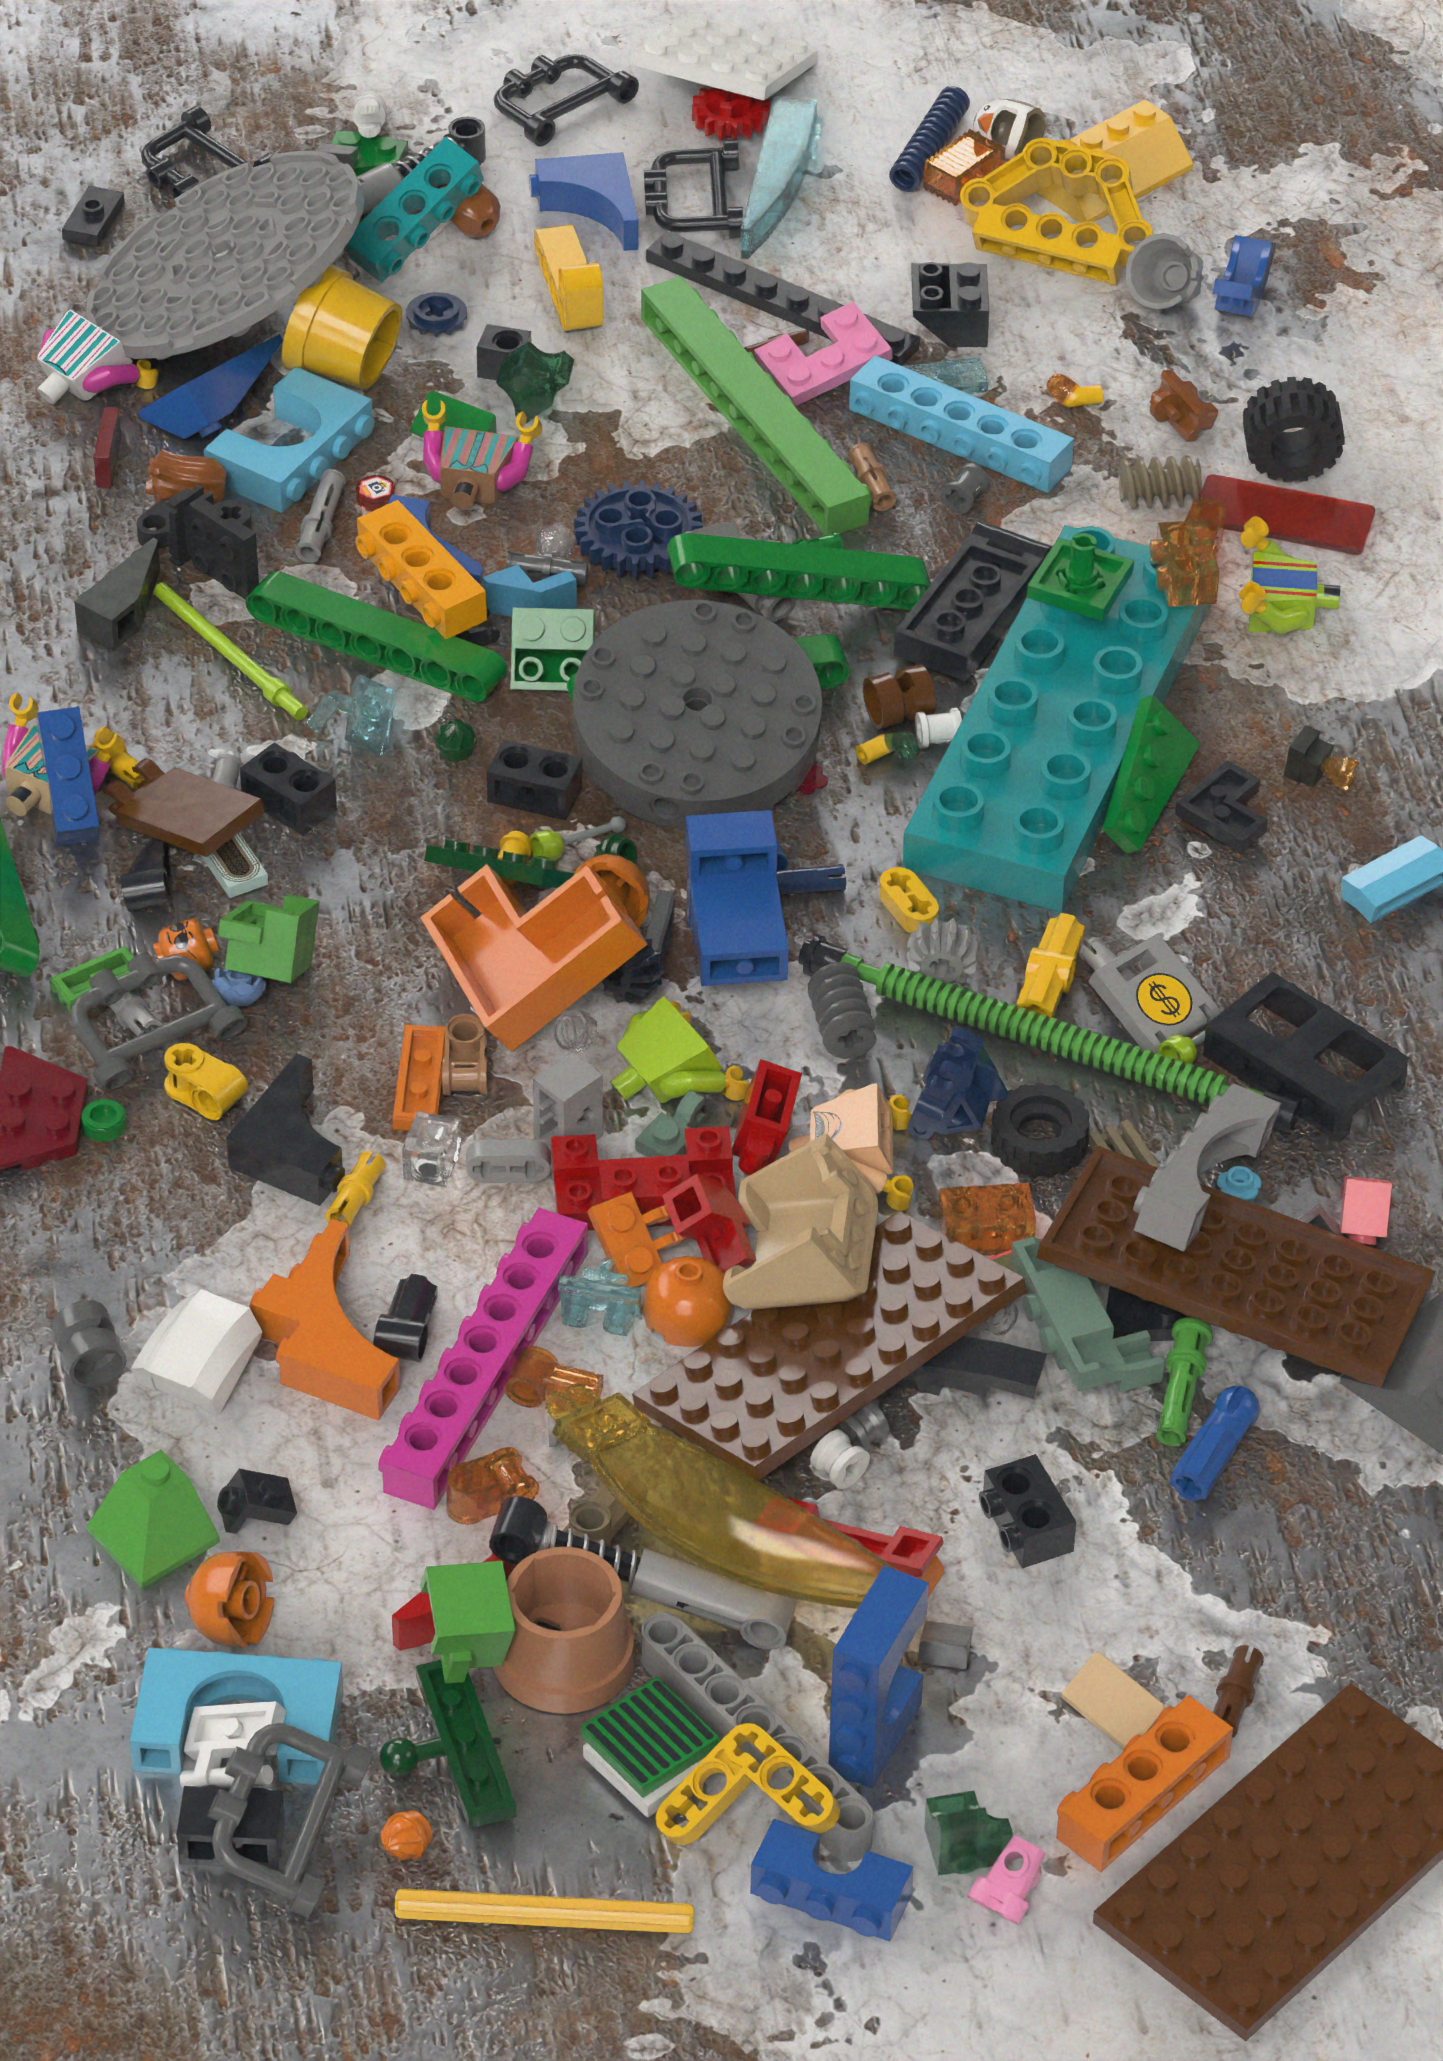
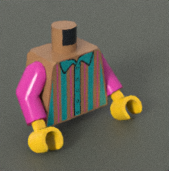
M427 400L423 403V419L428 424V431H424L423 462L433 481L441 483V495L444 498L451 499L452 504L456 508L468 510L473 507L474 502L496 503L503 491H508L524 480L534 446L530 445L531 440L538 438L542 433L543 427L537 415L535 416L533 426L524 428L527 417L524 412L518 414L515 421L516 427L521 434L518 442V436L447 426H445L444 432L440 431V425L446 420L445 404L441 401V412L432 416L428 414Z

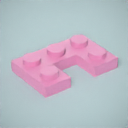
M850 302L820 317L821 328L834 344L808 357L802 353L788 334L754 349L757 363L765 373H769L772 376L776 386L784 395H788L791 398L795 407L849 381L874 355L888 361L893 359L892 348L854 302Z

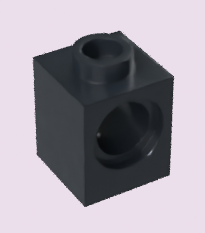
M491 324L486 325L476 347L477 377L522 385L527 371H533L537 359V349L532 347L531 331Z

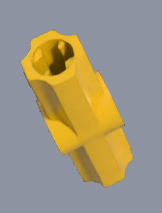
M1061 913L1058 917L1049 919L1039 947H1033L1029 955L1025 972V983L1016 1004L1018 1009L1023 1007L1028 1009L1029 1012L1031 1010L1038 1012L1039 1016L1041 1014L1047 1015L1049 1020L1054 1017L1062 993L1067 994L1071 988L1076 968V957L1084 940L1085 926L1080 924L1075 916Z

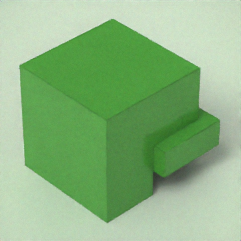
M286 894L283 907L250 900L243 902L220 919L218 936L229 938L225 969L291 983L311 967L320 901Z
M503 1561L426 1567L420 1588L421 1593L429 1594L435 1627L431 1650L432 1655L440 1654L445 1684L464 1682L469 1668L502 1666L515 1633Z

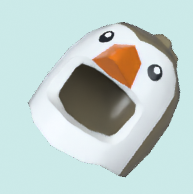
M996 99L984 104L977 112L973 123V135L979 146L992 157L1004 162H1008L1022 153L1026 144L1031 140L1043 138L1045 129L1044 113L1042 110L1027 102L1015 99Z

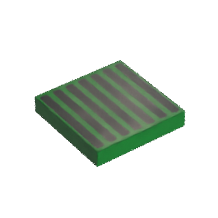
M655 1677L581 1725V1737L642 1798L705 1758L719 1743V1736L658 1677Z

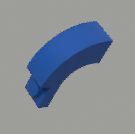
M1238 235L1234 236L1224 276L1222 279H1215L1212 294H1217L1216 310L1247 316L1255 314L1268 280L1276 246L1275 242Z

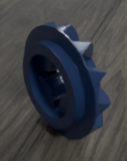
M432 292L414 298L406 308V318L409 321L410 328L418 329L420 335L433 333L435 337L439 333L451 335L453 329L463 328L464 320L467 319V308L465 303L454 295Z

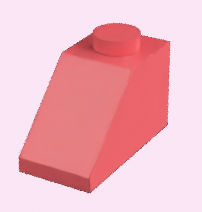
M1344 1176L1340 1232L1348 1233L1350 1240L1361 1244L1376 1245V1237L1387 1238L1392 1183L1388 1180Z

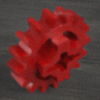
M711 86L710 90L700 88L699 95L693 96L691 119L695 121V128L697 130L705 129V136L707 137L715 133L718 134V140L721 141L724 138L738 139L740 135L750 139L752 138V131L761 134L763 126L769 125L771 102L770 100H760Z

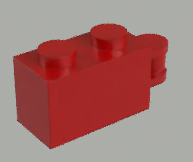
M762 1059L758 1063L745 1094L732 1144V1154L739 1157L738 1166L747 1175H752L775 1162L788 1132L802 1076L800 1072Z

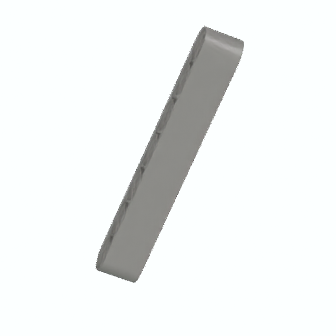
M661 1612L650 1615L644 1620L641 1627V1659L646 1671L653 1678L658 1677L719 1736V1742L737 1725L752 1723L761 1727L823 1783L838 1801L840 1807L839 1819L833 1828L820 1834V1843L839 1860L853 1862L863 1859L866 1851H870L872 1847L873 1809L869 1803L680 1618L671 1613ZM748 1741L742 1744L741 1749L743 1752L749 1753L761 1765L766 1758L757 1749L755 1744H751ZM790 1767L777 1769L770 1779L771 1788L780 1790L789 1786L794 1778V1770ZM805 1792L798 1798L810 1813L819 1816L824 1811L821 1804H816Z

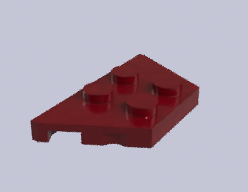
M5 1046L0 1070V1170L21 1164L23 1171L41 1166L46 1161H58L77 1155L82 1129L81 1114L86 1107L88 1096L87 1078L13 1046Z

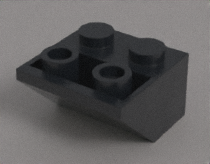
M971 262L962 264L911 263L913 317L949 347H987L989 328L987 264Z

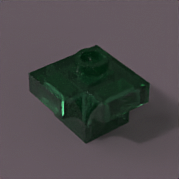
M528 340L502 359L496 384L512 400L515 409L514 415L517 417L519 413L524 412L527 417L526 423H528L536 415L538 416L551 407L557 392L569 384L575 360L565 351L559 353L543 352Z
M974 1790L926 1798L924 1829L938 1876L952 1873L967 1874L976 1869L992 1867L1013 1837L1009 1819L996 1818L987 1814L986 1808L979 1806Z

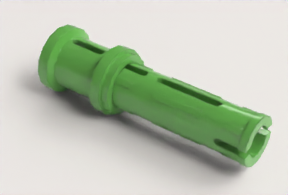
M1192 1317L1179 1319L1173 1324L1172 1337L1174 1339L1173 1350H1170L1166 1357L1165 1365L1170 1375L1156 1437L1162 1444L1172 1447L1180 1446L1182 1442H1186L1196 1382L1206 1372L1207 1360L1204 1356L1205 1349L1212 1342L1213 1338L1211 1326L1205 1321Z

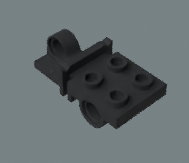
M198 485L192 490L188 488L183 489L169 498L168 504L161 500L137 519L138 542L143 546L152 538L157 539L159 549L169 548V553L172 555L169 561L180 567L192 559L193 566L201 573H206L221 583L227 590L236 593L245 600L258 586L256 533L252 531L251 509L246 503L239 500H225L214 505L213 493L208 491L204 494V487Z

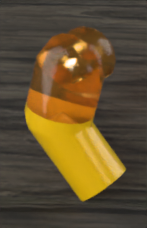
M1055 374L1047 381L1048 393L1065 407L1072 408L1101 404L1103 402V391L1100 384L1081 387L1064 374Z

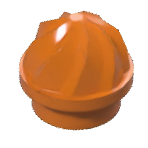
M415 1810L393 1814L388 1818L381 1832L384 1850L390 1853L391 1858L398 1857L401 1861L417 1859L422 1856L427 1850V1845L433 1839L429 1822L421 1813Z

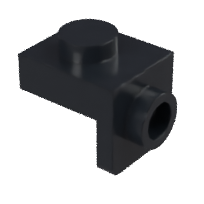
M239 1468L227 1486L221 1489L217 1500L218 1511L221 1513L227 1533L236 1534L247 1518L289 1525L297 1515L288 1478Z

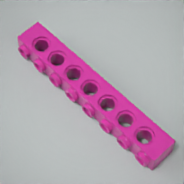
M538 1207L530 1222H524L517 1233L515 1246L510 1254L505 1253L500 1259L496 1277L492 1284H486L482 1288L477 1308L473 1315L466 1316L463 1319L459 1328L458 1339L452 1348L447 1347L444 1350L433 1380L428 1379L425 1381L414 1411L412 1413L407 1412L404 1415L395 1442L392 1446L387 1445L383 1449L378 1463V1470L382 1472L383 1493L435 1510L587 1257L588 1223Z

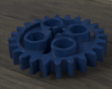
M640 480L637 487H632L628 481H624L622 489L609 484L607 494L596 490L595 499L585 498L584 507L577 508V518H574L575 544L580 546V554L582 556L589 555V563L591 565L602 561V571L604 572L615 567L617 568V576H621L628 570L631 571L633 578H637L640 571H646L650 578L654 577L655 569H660L665 574H668L670 560L667 553V544L670 540L685 532L703 528L702 513L697 512L696 502L687 503L686 493L675 496V487L673 486L662 491L660 490V482H656L649 488L646 487L644 480Z

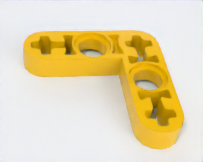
M744 1723L733 1728L671 1792L657 1809L655 1818L657 1827L668 1841L675 1845L684 1846L696 1841L751 1783L756 1785L801 1828L817 1834L827 1832L834 1827L839 1819L840 1807L829 1789L769 1734L756 1724ZM748 1741L751 1744H755L757 1749L766 1758L761 1765L749 1753L743 1752L741 1749L743 1743ZM782 1767L792 1768L794 1770V1778L789 1786L780 1790L771 1788L770 1779L777 1769ZM715 1773L725 1774L727 1782L723 1791L713 1796L704 1794L703 1785L710 1775ZM803 1792L816 1804H821L824 1809L822 1814L817 1816L809 1812L798 1799ZM693 1794L705 1806L702 1810L690 1800ZM677 1813L686 1816L689 1821L683 1828L677 1824L675 1825L672 1820Z

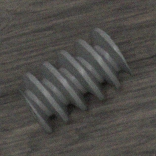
M846 962L831 963L820 968L812 975L808 983V996L811 999V1006L819 1025V1032L823 1037V1045L831 1055L842 1059L856 1058L865 1054L877 1041L874 1033L875 1022L871 1016V1009L867 1004V997L863 992V984L859 979V972L854 965Z

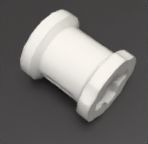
M957 707L951 708L948 713L925 715L923 711L916 713L915 729L918 745L921 749L928 748L929 744L952 741L962 722L961 714Z

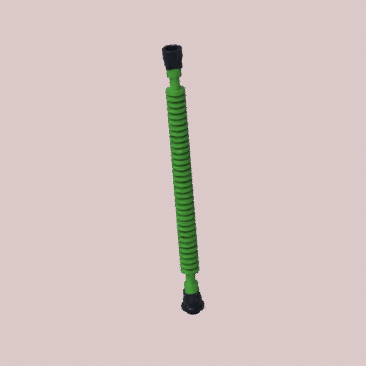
M816 934L811 941L806 940L799 953L798 963L803 965V973L807 976L812 977L820 968L831 963H850L857 968L860 980L876 985L875 992L877 995H886V998L892 1000L896 998L898 1002H906L907 1005L913 1007L917 1005V1008L922 1010L927 1008V1011L935 1014L937 1012L939 1016H948V1019L955 1021L958 1019V1022L963 1024L968 1022L969 1026L975 1028L978 1026L979 1029L984 1031L989 1029L990 1033L996 1035L999 1033L1000 1036L1010 1037L1013 1041L1020 1039V1043L1025 1045L1030 1043L1031 1047L1034 1048L1041 1046V1050L1046 1052L1051 1050V1053L1055 1055L1062 1053L1064 1058L1070 1059L1072 1057L1073 1061L1079 1063L1082 1061L1083 1064L1088 1066L1093 1064L1094 1068L1100 1070L1103 1068L1108 1073H1112L1114 1070V1075L1120 1077L1124 1075L1129 1080H1133L1135 1077V1082L1141 1084L1145 1082L1150 1087H1154L1156 1084V1089L1162 1091L1166 1089L1171 1094L1177 1092V1096L1185 1098L1188 1094V1100L1196 1101L1198 1099V1103L1203 1105L1209 1102V1107L1215 1095L1223 1096L1230 1087L1227 1085L1228 1078L1226 1075L1219 1074L1217 1077V1072L1211 1070L1206 1074L1205 1068L1198 1067L1196 1069V1065L1190 1063L1185 1067L1184 1061L1177 1060L1175 1062V1059L1169 1056L1164 1059L1163 1054L1156 1053L1154 1055V1052L1148 1049L1143 1052L1142 1047L1135 1045L1133 1048V1045L1124 1042L1122 1045L1121 1040L1114 1038L1112 1041V1038L1107 1035H1103L1101 1038V1033L1093 1032L1091 1034L1089 1029L1083 1028L1081 1030L1080 1026L1077 1025L1070 1027V1023L1065 1021L1060 1023L1059 1019L1056 1018L1049 1020L1047 1015L1041 1014L1039 1016L1038 1012L1032 1010L1029 1012L1028 1009L1023 1007L1018 1009L1017 1005L1011 1003L1008 1005L1007 1002L997 1001L993 997L987 999V995L981 993L977 995L975 991H967L966 988L960 986L956 988V985L952 983L946 984L945 981L939 979L936 981L934 977H925V974L918 972L915 974L913 970H905L901 966L895 967L894 964L886 962L882 969L865 964L863 958L847 953L846 949L826 942L825 936ZM1249 1088L1253 1092L1281 1103L1273 1128L1291 1134L1297 1123L1302 1101L1267 1090L1263 1093Z

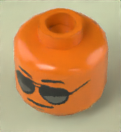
M194 918L163 928L158 935L159 942L153 943L157 959L172 955L186 956L196 961L205 972L213 969L215 963L213 953L220 951L212 927L203 929L201 923ZM179 972L170 973L179 981L189 979L186 975Z

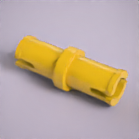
M373 1151L362 1152L351 1173L343 1176L337 1186L338 1195L325 1213V1219L328 1224L332 1218L338 1220L343 1215L342 1222L349 1224L350 1228L359 1209L369 1203L373 1196V1186L386 1168V1163L379 1154H376L372 1163L367 1165Z

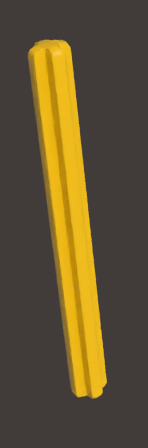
M399 1889L395 1896V1915L399 1919L687 1934L691 1933L694 1927V1907L690 1903Z

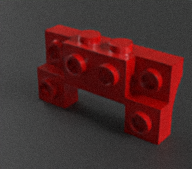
M729 1126L684 1128L685 1155L598 1160L595 1134L551 1137V1160L556 1213L588 1223V1231H593L595 1229L587 1213L590 1207L632 1192L639 1211L643 1215L653 1209L664 1206L665 1202L662 1195L695 1174L717 1180L736 1198ZM670 1218L667 1221L655 1223L648 1227L673 1226Z

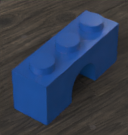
M78 706L37 712V730L43 766L46 768L50 808L57 847L99 841V821L80 708Z
M773 1819L751 1863L750 1894L759 1896L771 1904H782L805 1912L814 1919L828 1920L849 1927L863 1936H875L890 1942L912 1896L914 1866L866 1851L860 1865L855 1870L846 1874H831L818 1867L820 1834Z

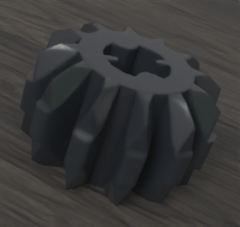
M646 939L645 941L648 945L601 981L604 985V994L613 993L617 1003L627 1001L632 1004L644 1000L662 985L660 977L666 970L658 962L662 953L654 951L652 939Z

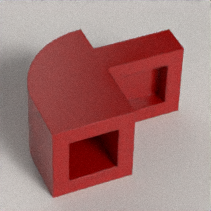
M695 1174L662 1195L676 1234L696 1240L703 1258L713 1262L724 1274L726 1270L733 1266L739 1265L745 1268L757 1261L744 1230L751 1225L740 1203L723 1184L713 1178Z

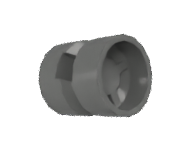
M94 1300L78 1301L64 1307L54 1316L51 1323V1332L58 1350L62 1352L63 1363L69 1378L75 1385L83 1388L103 1386L115 1380L123 1372L127 1363L126 1354L119 1337L115 1334V1327L108 1310L102 1303Z

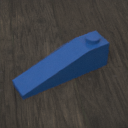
M279 334L187 382L137 413L142 420L183 439L199 432L202 438L222 427L219 420L232 413L282 344L283 338Z

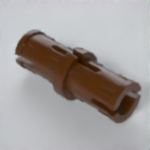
M1248 1645L1236 1647L1227 1676L1219 1680L1216 1689L1218 1700L1213 1713L1233 1727L1232 1738L1238 1733L1244 1709L1253 1702L1255 1696L1253 1685L1264 1662L1263 1654L1256 1648L1253 1649L1249 1662H1245L1249 1649Z

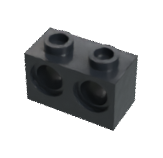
M504 739L487 770V802L561 820H567L582 790V757Z
M275 742L240 767L241 791L261 798L266 814L302 836L337 810L335 779L326 771L319 770L301 759L296 753L286 750Z
M1036 1454L985 1470L983 1491L979 1493L982 1511L988 1519H994L999 1528V1536L1004 1549L1008 1553L1013 1552L1022 1569L1074 1552L1076 1520Z

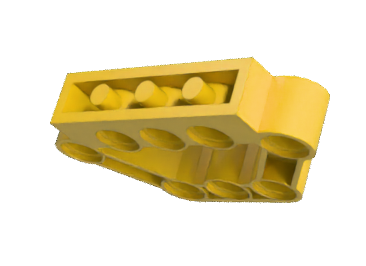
M1048 138L1031 140L1026 144L1022 153L985 177L968 181L960 192L965 220L973 227L972 235L976 250L1116 286L1123 268L1127 265L1130 253L1136 247L1128 244L1136 240L1142 241L1148 236L1153 235L1151 225L1142 218L1135 200L1128 163L1123 158L1113 155L1105 149L1096 148L1092 150L1080 147L1074 142L1065 139L1059 141ZM1041 161H1048V162H1049V163H1047L1046 165H1042V166H1037V165H1035V164H1037L1038 162H1041ZM1075 170H1084L1081 174H1070ZM1110 179H1119L1118 182L1113 184L1106 183ZM1053 184L1063 186L1073 196H1082L1088 193L1097 194L1106 204L1117 235L1103 232L1098 224L1090 221L1081 222L1077 225L1068 223L1063 215L1055 212L1045 213L1042 216L1032 214L1027 206L1019 204V202L1042 187ZM980 201L987 202L982 206H974L975 203ZM1018 224L1024 225V227L1018 230L1011 229L1013 226ZM1053 233L1060 234L1057 238H1046L1048 235ZM1085 243H1095L1094 246L1089 248L1081 247Z

